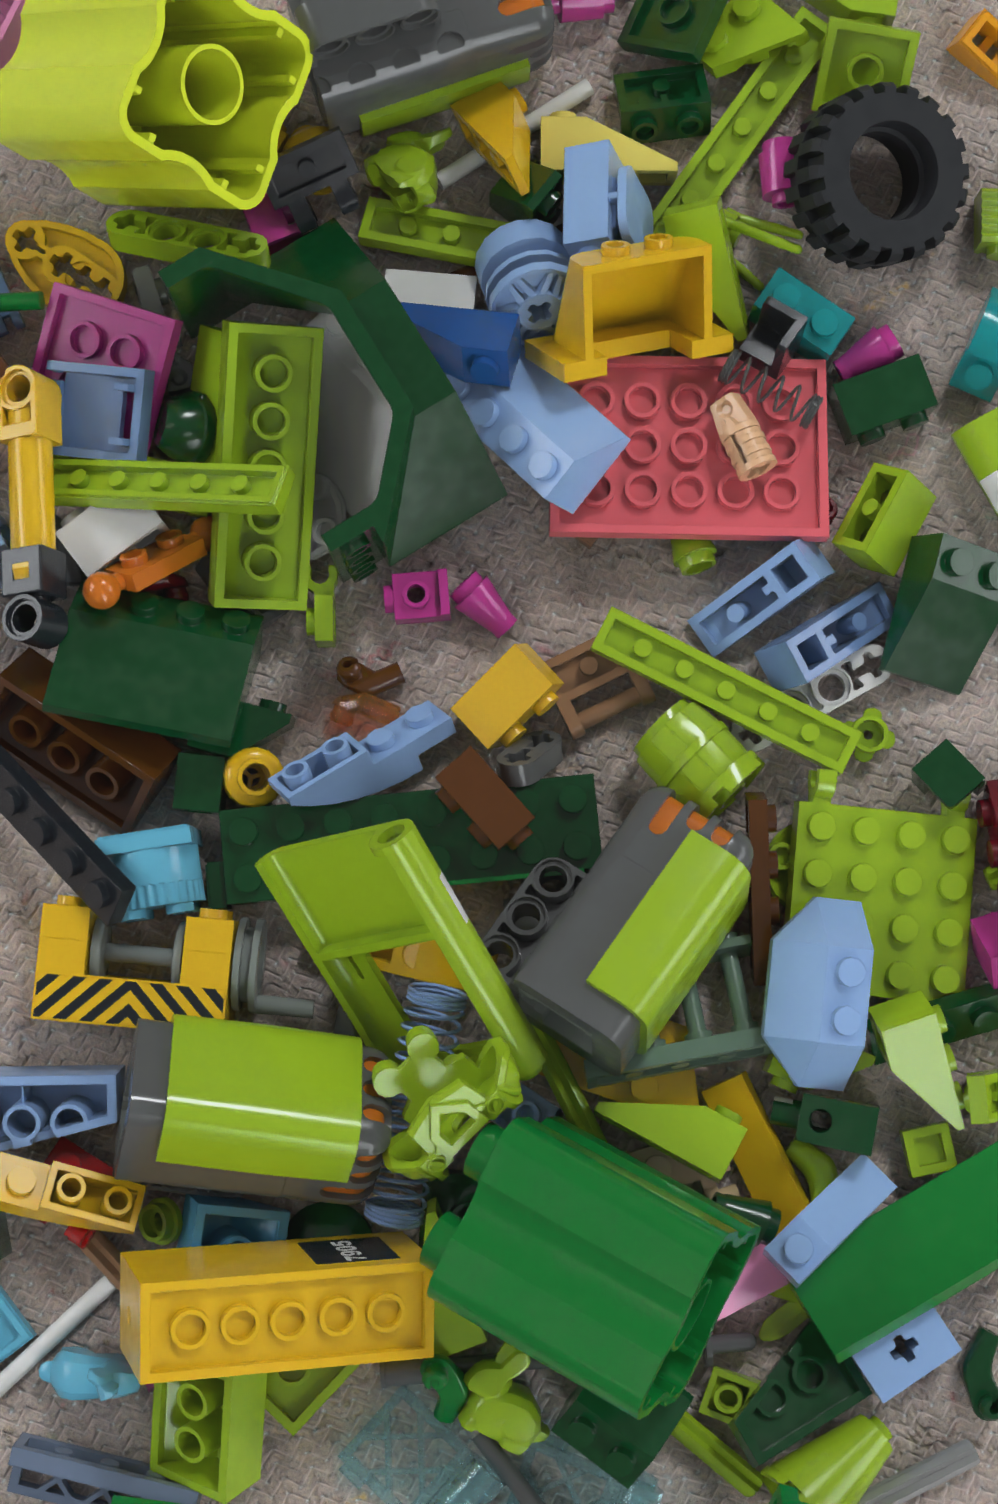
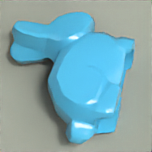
M79 1346L62 1347L61 1351L57 1353L52 1361L43 1362L39 1368V1377L43 1381L51 1383L60 1398L68 1400L100 1399V1401H105L107 1399L121 1398L137 1393L141 1386L123 1354L95 1353Z

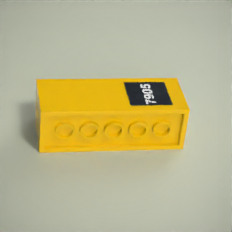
M403 1231L120 1252V1349L140 1385L434 1358L435 1301L427 1295L429 1282L434 1272L420 1264L422 1248Z

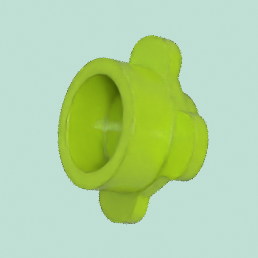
M876 708L866 709L863 712V716L854 722H845V724L862 732L854 749V757L860 762L870 761L875 752L882 748L890 749L895 743V734L888 730L886 723L881 719V712ZM865 731L872 733L871 739L864 738Z

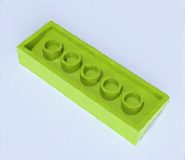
M222 319L215 463L289 465L296 474L282 515L212 512L208 601L214 608L307 611L324 328Z

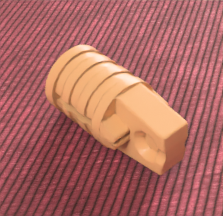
M730 392L710 406L720 441L725 447L726 454L731 459V464L736 470L740 481L757 478L776 466L778 461L775 455L772 454V449L766 441L764 432L760 429L761 426L739 393Z

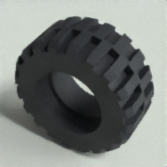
M879 82L872 86L867 84L818 107V111L809 115L800 125L802 133L793 136L788 150L789 153L794 155V159L785 162L784 177L790 178L791 187L784 190L787 204L794 203L797 214L793 215L792 219L797 229L805 227L809 233L805 240L814 250L822 247L826 248L824 256L828 260L836 264L846 261L848 268L860 270L868 267L872 269L887 267L924 255L926 250L935 248L945 240L944 232L953 230L960 218V214L955 210L965 206L968 189L962 188L963 180L970 178L969 164H963L961 152L966 151L963 138L956 139L952 131L956 124L950 115L941 116L937 111L940 107L939 103L929 95L919 99L920 92L918 89L908 85L896 88L893 82ZM860 136H867L882 143L892 153L899 165L902 176V195L897 210L889 220L876 216L866 209L853 190L849 174V164L853 147Z

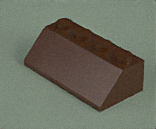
M29 647L0 673V745L24 770L118 834L133 832L168 781L178 760V753H181L182 750L156 733L42 711V703L54 663Z

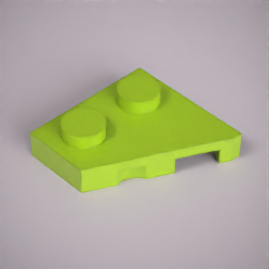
M730 0L723 10L700 63H703L704 69L717 79L737 71L738 68L745 64H756L771 58L769 51L795 41L797 47L803 46L810 41V37L805 27L772 0Z

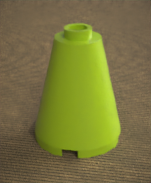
M859 1414L768 1464L760 1471V1474L765 1476L763 1484L771 1496H773L780 1483L798 1488L799 1501L809 1504H858L893 1450L889 1440L893 1436L886 1425L873 1415L868 1419L866 1416Z

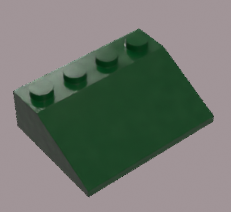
M81 581L68 611V632L58 646L42 703V711L230 748L260 660L264 616L246 613L241 610L214 608L213 606L200 604L195 601L178 600L154 595L149 592L136 593L127 590L121 591L120 598L114 606L101 610L91 607L85 601L82 591L85 581Z

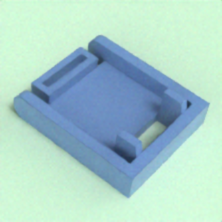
M47 360L46 370L56 373L66 372L65 381L54 380L59 385L62 394V446L53 447V455L87 459L147 461L155 371ZM130 392L134 393L130 439H125L123 436L127 393Z

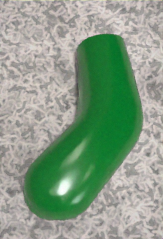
M434 1354V1358H425L421 1363L422 1383L429 1390L432 1386L439 1395L433 1411L435 1418L442 1423H453L469 1397V1389L463 1380L465 1374L447 1356Z

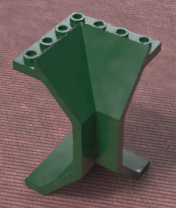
M335 218L270 256L271 265L269 268L198 247L158 271L180 320L184 321L183 326L191 339L198 336L200 324L215 326L222 322V319H227L252 303L333 314L391 407L393 414L376 499L365 509L321 535L327 545L338 576L343 583L351 578L354 583L367 578L378 569L375 563L383 558L389 567L393 566L508 495L454 387L386 279Z

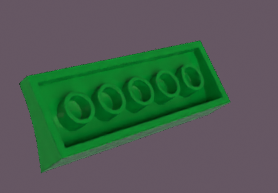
M998 1141L866 1218L797 1289L787 1279L791 1291L838 1364L998 1269Z

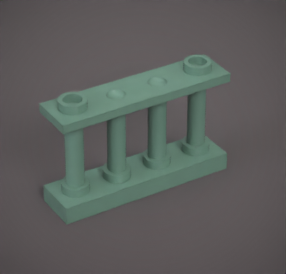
M728 932L708 963H721L734 1025L730 1028L731 1032L713 1035L711 1030L706 1029L695 982L681 1002L688 1034L684 1036L685 1041L666 1044V1040L660 1039V1035H658L644 1055L635 1053L619 1077L603 1071L586 1059L584 1060V1073L587 1088L602 1087L772 1054V1051L761 1037V1026L752 1019L739 958L750 956L752 946L750 934L738 936L737 932Z

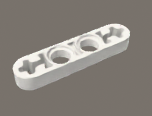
M875 644L865 645L809 683L781 692L828 714L879 686L889 678L891 673L879 670L878 668L877 674L879 677L875 678L872 673H866L854 680L860 686V689L854 690L851 677L841 668L842 665L847 664L849 673L864 664L862 655L865 654L871 660L878 657L881 661L884 648ZM831 675L837 677L842 682L843 694L838 700L828 701L820 695L818 683L822 677ZM733 722L729 728L731 734L747 751L752 750L756 753L774 744L757 735L758 744L754 745L750 739L742 741L739 733L744 728Z

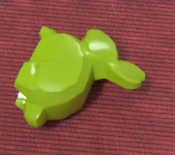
M447 127L427 134H421L416 131L391 134L387 137L385 148H382L377 154L364 159V169L368 181L373 187H380L382 191L390 196L393 205L404 214L416 212L420 207L434 203L438 191L436 162L432 154L443 149L446 140L452 136L451 128Z
M504 1342L495 1358L483 1359L475 1363L468 1369L463 1379L465 1385L472 1392L468 1397V1402L464 1405L458 1416L461 1426L469 1432L476 1430L498 1441L502 1448L516 1455H521L532 1443L545 1441L550 1435V1429L547 1424L542 1422L541 1409L530 1388L512 1380L529 1367L531 1357Z

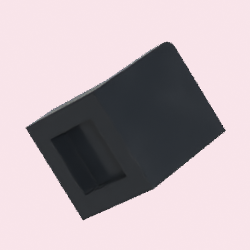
M768 296L762 305L757 324L739 348V352H742L739 359L745 362L748 357H752V367L761 371L765 366H768L767 375L777 380L800 346L808 317Z

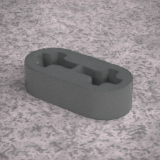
M548 730L533 731L523 735L496 757L498 777L508 787H525L536 783L562 762L561 735Z

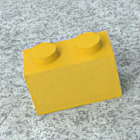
M528 643L514 644L450 709L487 749L498 748L502 745L507 748L526 733L527 729L523 724L534 713L541 716L558 701L559 697L555 693L565 683Z

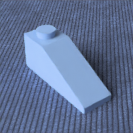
M799 538L791 542L687 620V622L712 657L715 658L835 573V570L814 542H807Z
M861 1154L764 1248L763 1255L797 1289L897 1186L866 1155Z

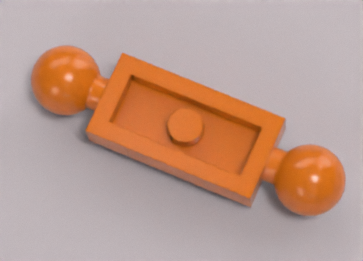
M208 515V517L196 519L191 525L189 534H183L181 530L165 531L155 537L156 542L144 548L132 549L122 553L119 556L120 561L103 569L104 572L91 574L85 580L82 590L85 601L96 609L111 608L119 600L122 590L137 593L207 555L211 544L212 516Z

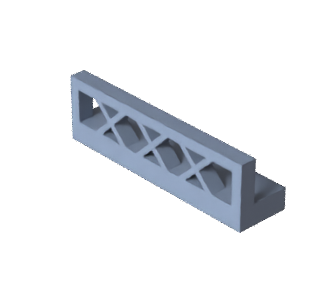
M22 1432L12 1446L8 1465L13 1466L7 1487L8 1492L56 1504H111L113 1495H115L113 1491L143 1499L181 1504H200L202 1496L199 1492L151 1471L150 1463ZM24 1469L53 1476L41 1485L21 1480ZM67 1480L99 1487V1489L87 1496L76 1494ZM58 1484L61 1490L52 1488V1486ZM104 1495L107 1501L100 1500L97 1498Z

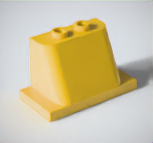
M655 233L644 236V242L630 244L622 240L606 241L601 244V249L572 255L569 259L554 335L524 340L525 358L563 383L607 375V359L668 347L675 349L690 359L732 352L733 333L713 323L712 244L694 237H673L670 234Z

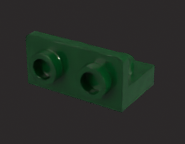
M703 63L613 75V89L620 118L621 134L644 144L706 136L711 132V97Z

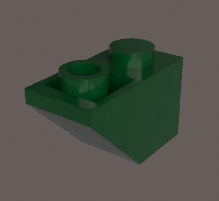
M530 161V192L521 196L501 177L489 192V207L508 222L538 219L554 224L562 212L559 208L563 198L561 194L562 175L554 169Z
M260 698L258 706L245 702L230 748L188 740L187 746L194 750L229 758L244 748H260L294 728L296 719L292 714L286 713L287 705Z

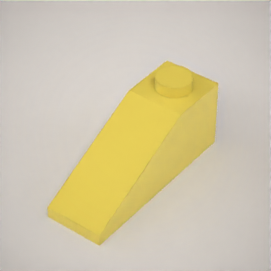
M556 111L549 116H541L540 165L559 172L562 175V185H564V148L607 139L610 140L623 166L631 165L642 185L672 186L676 180L678 172L677 161L588 117L577 116L574 112Z

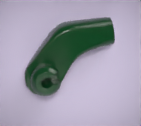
M979 1325L960 1360V1375L972 1409L977 1417L985 1421L998 1420V1386L993 1377L992 1364L998 1346V1334Z

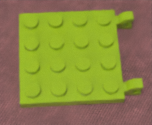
M809 770L808 801H794L784 925L802 910L812 897L859 901L862 903L874 948L870 996L897 998L922 990L927 1000L931 1001L964 991L978 819L965 818L971 794L953 809H948L941 802L940 815L831 804V798L836 790L838 770Z

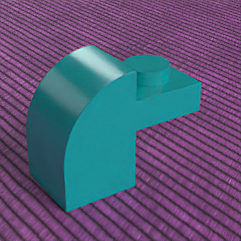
M993 286L973 324L970 339L948 384L987 402H991L998 389V289Z

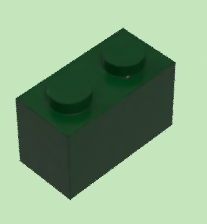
M919 353L835 383L827 393L828 402L845 446L859 441L860 447L871 445L886 437L885 431L901 426L903 431L918 428L929 422L928 416L938 406Z

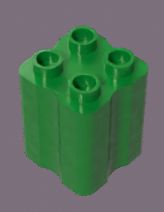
M559 1116L547 1117L541 1123L531 1117H517L506 1128L494 1122L487 1124L472 1144L464 1163V1175L478 1182L464 1217L461 1218L451 1211L443 1214L433 1226L423 1245L420 1254V1264L434 1272L427 1290L428 1297L637 1420L648 1416L658 1404L665 1407L675 1402L685 1389L703 1354L717 1319L755 1247L761 1227Z

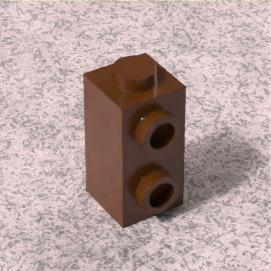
M472 746L468 747L435 777L436 782L441 786L435 792L437 797L453 814L459 809L466 814L473 822L466 829L485 850L492 844L498 851L506 845L513 851L533 833L528 825L534 821L535 817Z

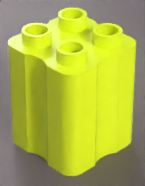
M25 0L20 14L21 34L17 49L10 61L0 69V143L28 160H44L54 164L67 175L75 188L105 205L248 210L256 207L263 200L278 161L277 147L282 124L290 110L299 103L312 67L313 54L310 53L309 39L299 27L275 10L259 9L245 0Z

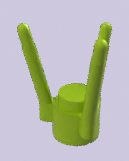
M729 207L727 209L724 208L733 249L743 234L795 254L802 252V246L771 234L802 239L804 233L801 230L748 216ZM735 258L738 275L749 282L755 289L762 291L764 289L763 282Z

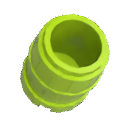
M685 698L670 707L646 731L633 750L638 755L637 763L657 784V787L664 786L675 790V799L684 805L688 801L695 802L700 806L699 814L709 820L714 815L719 817L736 800L734 797L743 787L747 789L766 765L752 750L747 751L722 721H718L695 701L689 703Z

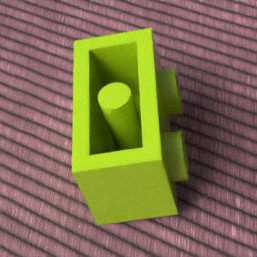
M874 462L832 543L860 568L895 577L909 550L912 536H916L937 497L909 470Z

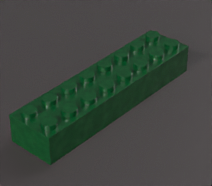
M594 773L541 778L536 783L525 787H508L535 817L534 821L528 825L533 833L513 851L507 845L498 851L492 844L485 850L466 829L473 822L461 809L453 814L435 794L438 789L371 795L351 801L320 806L280 804L220 810L219 822L227 905L237 906L277 902L254 866L267 853L283 846L399 819H410L413 821L447 881L531 873L541 860L549 857H558L578 869L584 868V871L591 870L602 852Z

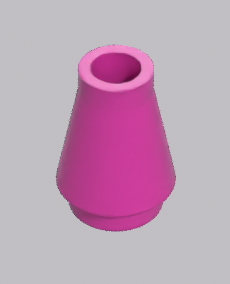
M885 324L879 329L873 326L849 350L832 363L843 381L896 362V360L904 356V352L891 329Z
M476 570L450 594L451 599L456 603L455 609L492 632L497 639L505 634L517 621V618L509 611L488 576L486 575L483 578Z

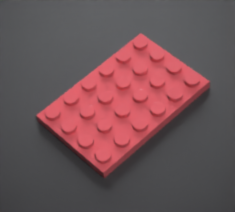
M625 355L607 359V375L568 382L574 390L626 434L631 441L573 514L549 502V537L795 541L800 538L807 542H827L830 532L826 360L791 359L779 376L784 375L785 382L776 409L792 390L800 384L802 389L793 417L814 394L823 397L824 400L807 429L799 426L806 409L795 421L790 422L789 420L797 391L778 412H773L774 400L781 381L761 403H757L756 397L764 373L746 393H740V385L747 364L731 383L724 385V382L718 381V376L728 357L690 359L685 356ZM740 359L738 360L728 380L736 373V371L744 363L743 361H741ZM750 366L743 390L749 386L760 372ZM767 375L760 399L777 380ZM730 392L739 393L758 420L761 426L760 429L764 432L766 441L772 449V454L775 455L778 461L776 466L770 471L748 481H740L738 479L736 470L731 464V459L727 456L725 447L720 441L710 410V406L715 401Z

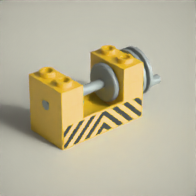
M58 895L57 904L43 903L31 1019L136 1028L138 1018L171 1022L173 1014L234 1020L235 1011L240 1012L243 1003H247L249 1013L313 1019L315 1000L262 995L267 952L266 919L259 918L256 926L251 927L249 917H242L240 921H234L233 911L200 908L199 917L186 916V921L180 923L176 932L174 947L162 948L112 943V925L107 927L80 897ZM110 962L171 967V981L107 975Z

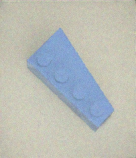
M125 1065L0 1066V1151L12 1148L18 1149L54 1137L59 1138L118 1122L122 1106Z

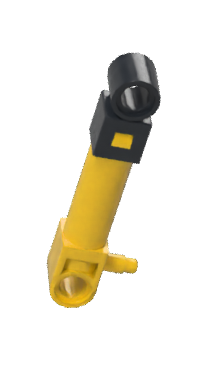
M13 365L5 370V375L0 378V443L8 446L10 549L1 551L2 597L10 599V601L3 610L1 621L3 630L11 639L40 649H51L58 646L64 640L69 624L64 609L52 603L67 598L66 554L56 550L53 447L62 446V394L56 381L24 365Z

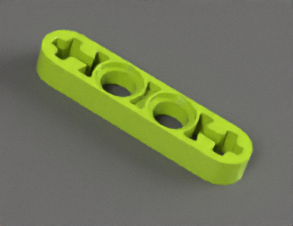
M130 209L116 212L106 221L110 245L119 252L173 263L198 247L203 248L214 245L205 249L267 268L271 265L267 239L257 233Z

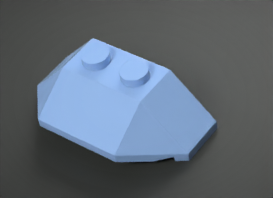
M812 897L805 904V907L770 939L761 1037L778 1062L789 1074L788 1077L796 1087L844 1091L865 1048L874 948L862 903L859 901Z

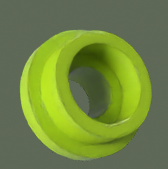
M168 1197L155 1198L144 1206L139 1214L140 1232L149 1242H154L158 1245H168L174 1243L179 1238L183 1226L182 1214L178 1205Z

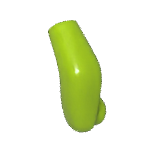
M795 1135L785 1149V1153L788 1159L807 1179L810 1201L812 1202L838 1177L837 1167L832 1158L810 1143L795 1140Z

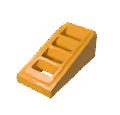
M984 8L965 23L946 47V50L960 63L998 90V50L991 59L985 54L992 45L998 48V20ZM978 33L983 39L976 46L972 40Z

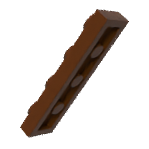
M745 792L746 836L752 843L754 853L748 894L749 934L752 940L750 973L754 986H765L769 944L772 938L771 925L780 924L778 897H770V879H778L777 851H769V833L777 832V814L775 804H768L764 792Z

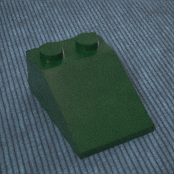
M946 533L912 536L879 670L953 695H960L998 625V553Z

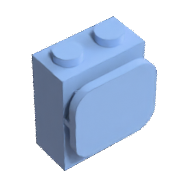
M609 139L564 148L563 246L570 257L576 253L601 249V244L606 241L622 240L633 244L644 242V236L653 234V213L648 195L632 166H623Z

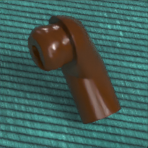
M347 656L340 659L336 666L337 680L340 684L364 698L374 697L406 683L397 662L374 671L359 663L357 658Z

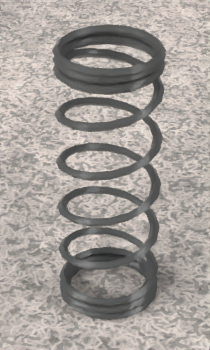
M734 349L718 376V381L724 382V385L731 383L747 364L740 385V393L744 394L764 373L757 392V403L763 402L781 381L774 400L773 412H778L797 391L789 420L790 422L795 421L806 409L799 426L807 429L823 402V397L814 394L793 417L802 389L800 384L792 390L776 409L785 382V376L779 377L760 399L769 370L768 366H765L749 386L743 390L752 363V357H748L728 380L742 354L741 351L739 352L737 349Z

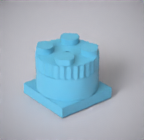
M181 824L98 837L97 840H94L102 852L136 886L121 922L131 923L155 919L153 910L166 908V915L173 914V916L200 911L199 902L206 901L198 847L203 846L201 830L189 824Z

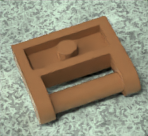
M596 637L544 661L565 683L555 693L559 697L555 705L573 741L585 736L586 729L640 703L646 706L656 701L648 679L590 651ZM628 675L633 687L576 713L571 701Z

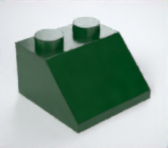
M578 1385L566 1399L551 1431L629 1489L655 1459L688 1409L694 1396L684 1389L675 1402L665 1407L658 1404L648 1416L637 1420Z

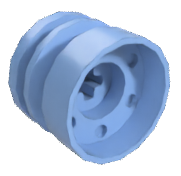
M538 219L515 220L498 227L484 239L476 253L475 271L485 296L488 311L519 314L521 345L525 346L524 340L554 335L570 255L563 246V233L553 224Z

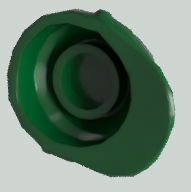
M185 389L177 396L167 398L161 405L154 430V441L163 453L178 462L204 463L210 455L216 437L217 417L214 406L207 395L191 389Z

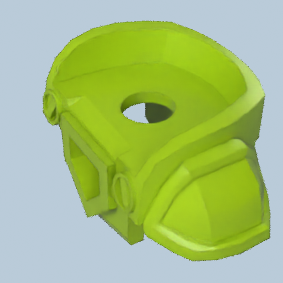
M420 1025L408 1031L405 1042L409 1056L400 1065L392 1060H382L372 1069V1084L378 1095L386 1098L402 1093L407 1097L402 1116L404 1120L411 1124L391 1138L390 1145L383 1152L382 1157L385 1167L392 1173H401L413 1180L426 1178L433 1181L438 1178L444 1181L449 1176L448 1166L454 1161V1155L490 1119L495 1120L506 1108L515 1109L523 1102L522 1089L519 1082L520 1073L519 1067L510 1053L509 1045L501 1036L489 1039L486 1042L476 1063L463 1052L450 1054L441 1060L436 1056L439 1052L437 1037L429 1027Z

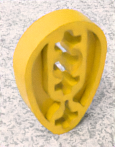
M20 220L8 228L5 234V245L12 263L30 291L43 292L46 308L48 307L54 282L73 287L77 286L73 278L64 272L58 278V271L54 267L58 261L65 264L69 259H71L70 264L76 273L84 276L88 271L91 272L89 277L95 286L103 288L106 284H109L107 289L112 295L111 299L124 301L128 285L126 270L115 250L103 240L76 227L48 220ZM34 234L33 239L42 253L27 247L20 252L21 246L17 242L21 236L28 239ZM81 286L79 288L82 290L92 292L89 288L85 286Z

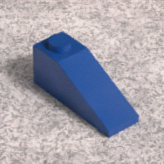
M400 302L443 372L466 383L510 387L522 350L519 314Z

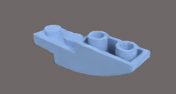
M427 700L420 705L411 707L404 715L386 726L373 730L366 738L359 742L347 732L338 737H333L324 742L320 748L300 760L288 763L280 772L267 780L270 787L291 806L330 805L359 799L387 789L422 771L423 767L418 755L456 733L452 718Z

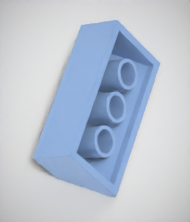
M521 345L522 350L510 387L466 383L446 374L457 392L480 440L545 500L571 514L577 510L631 441L626 434L568 383H563L526 359L525 346Z

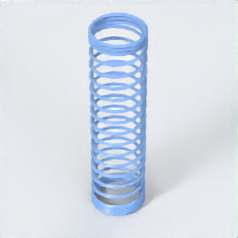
M413 982L409 984L406 998L413 1004L421 1007H405L403 1010L406 1014L429 1020L450 1021L457 1026V1029L446 1031L436 1026L414 1021H404L400 1023L401 1027L409 1031L413 1028L411 1026H427L436 1036L452 1038L455 1044L448 1046L439 1044V1051L454 1054L450 1049L458 1046L459 1040L453 1034L462 1030L461 1024L456 1019L465 1015L464 1009H466L468 996L463 991L446 985L429 982ZM438 1011L460 1012V1014L448 1016ZM406 1036L397 1038L399 1043L406 1046ZM397 1051L394 1053L396 1058L402 1061L407 1058L402 1055L409 1056L407 1051ZM396 1095L392 1097V1099L406 1101L407 1097L403 1095ZM392 1100V1105L404 1108L405 1103ZM392 1110V1114L402 1115L403 1110ZM392 1116V1121L411 1125L402 1118ZM392 1124V1129L404 1130L407 1128V1126ZM392 1132V1137L398 1133ZM387 1168L380 1169V1172L392 1173ZM392 1173V1174H397V1175L404 1176V1175H402L401 1173ZM379 1175V1180L389 1183H375L374 1187L392 1188L411 1195L391 1194L374 1188L373 1193L380 1196L371 1197L365 1201V1217L378 1225L394 1229L411 1230L422 1226L425 1216L424 1209L427 1207V1202L423 1197L430 1193V1188L426 1184L429 1180L426 1178L398 1180ZM395 1184H422L425 1187V1192L418 1194L413 1190ZM420 1199L422 1207L408 1200Z

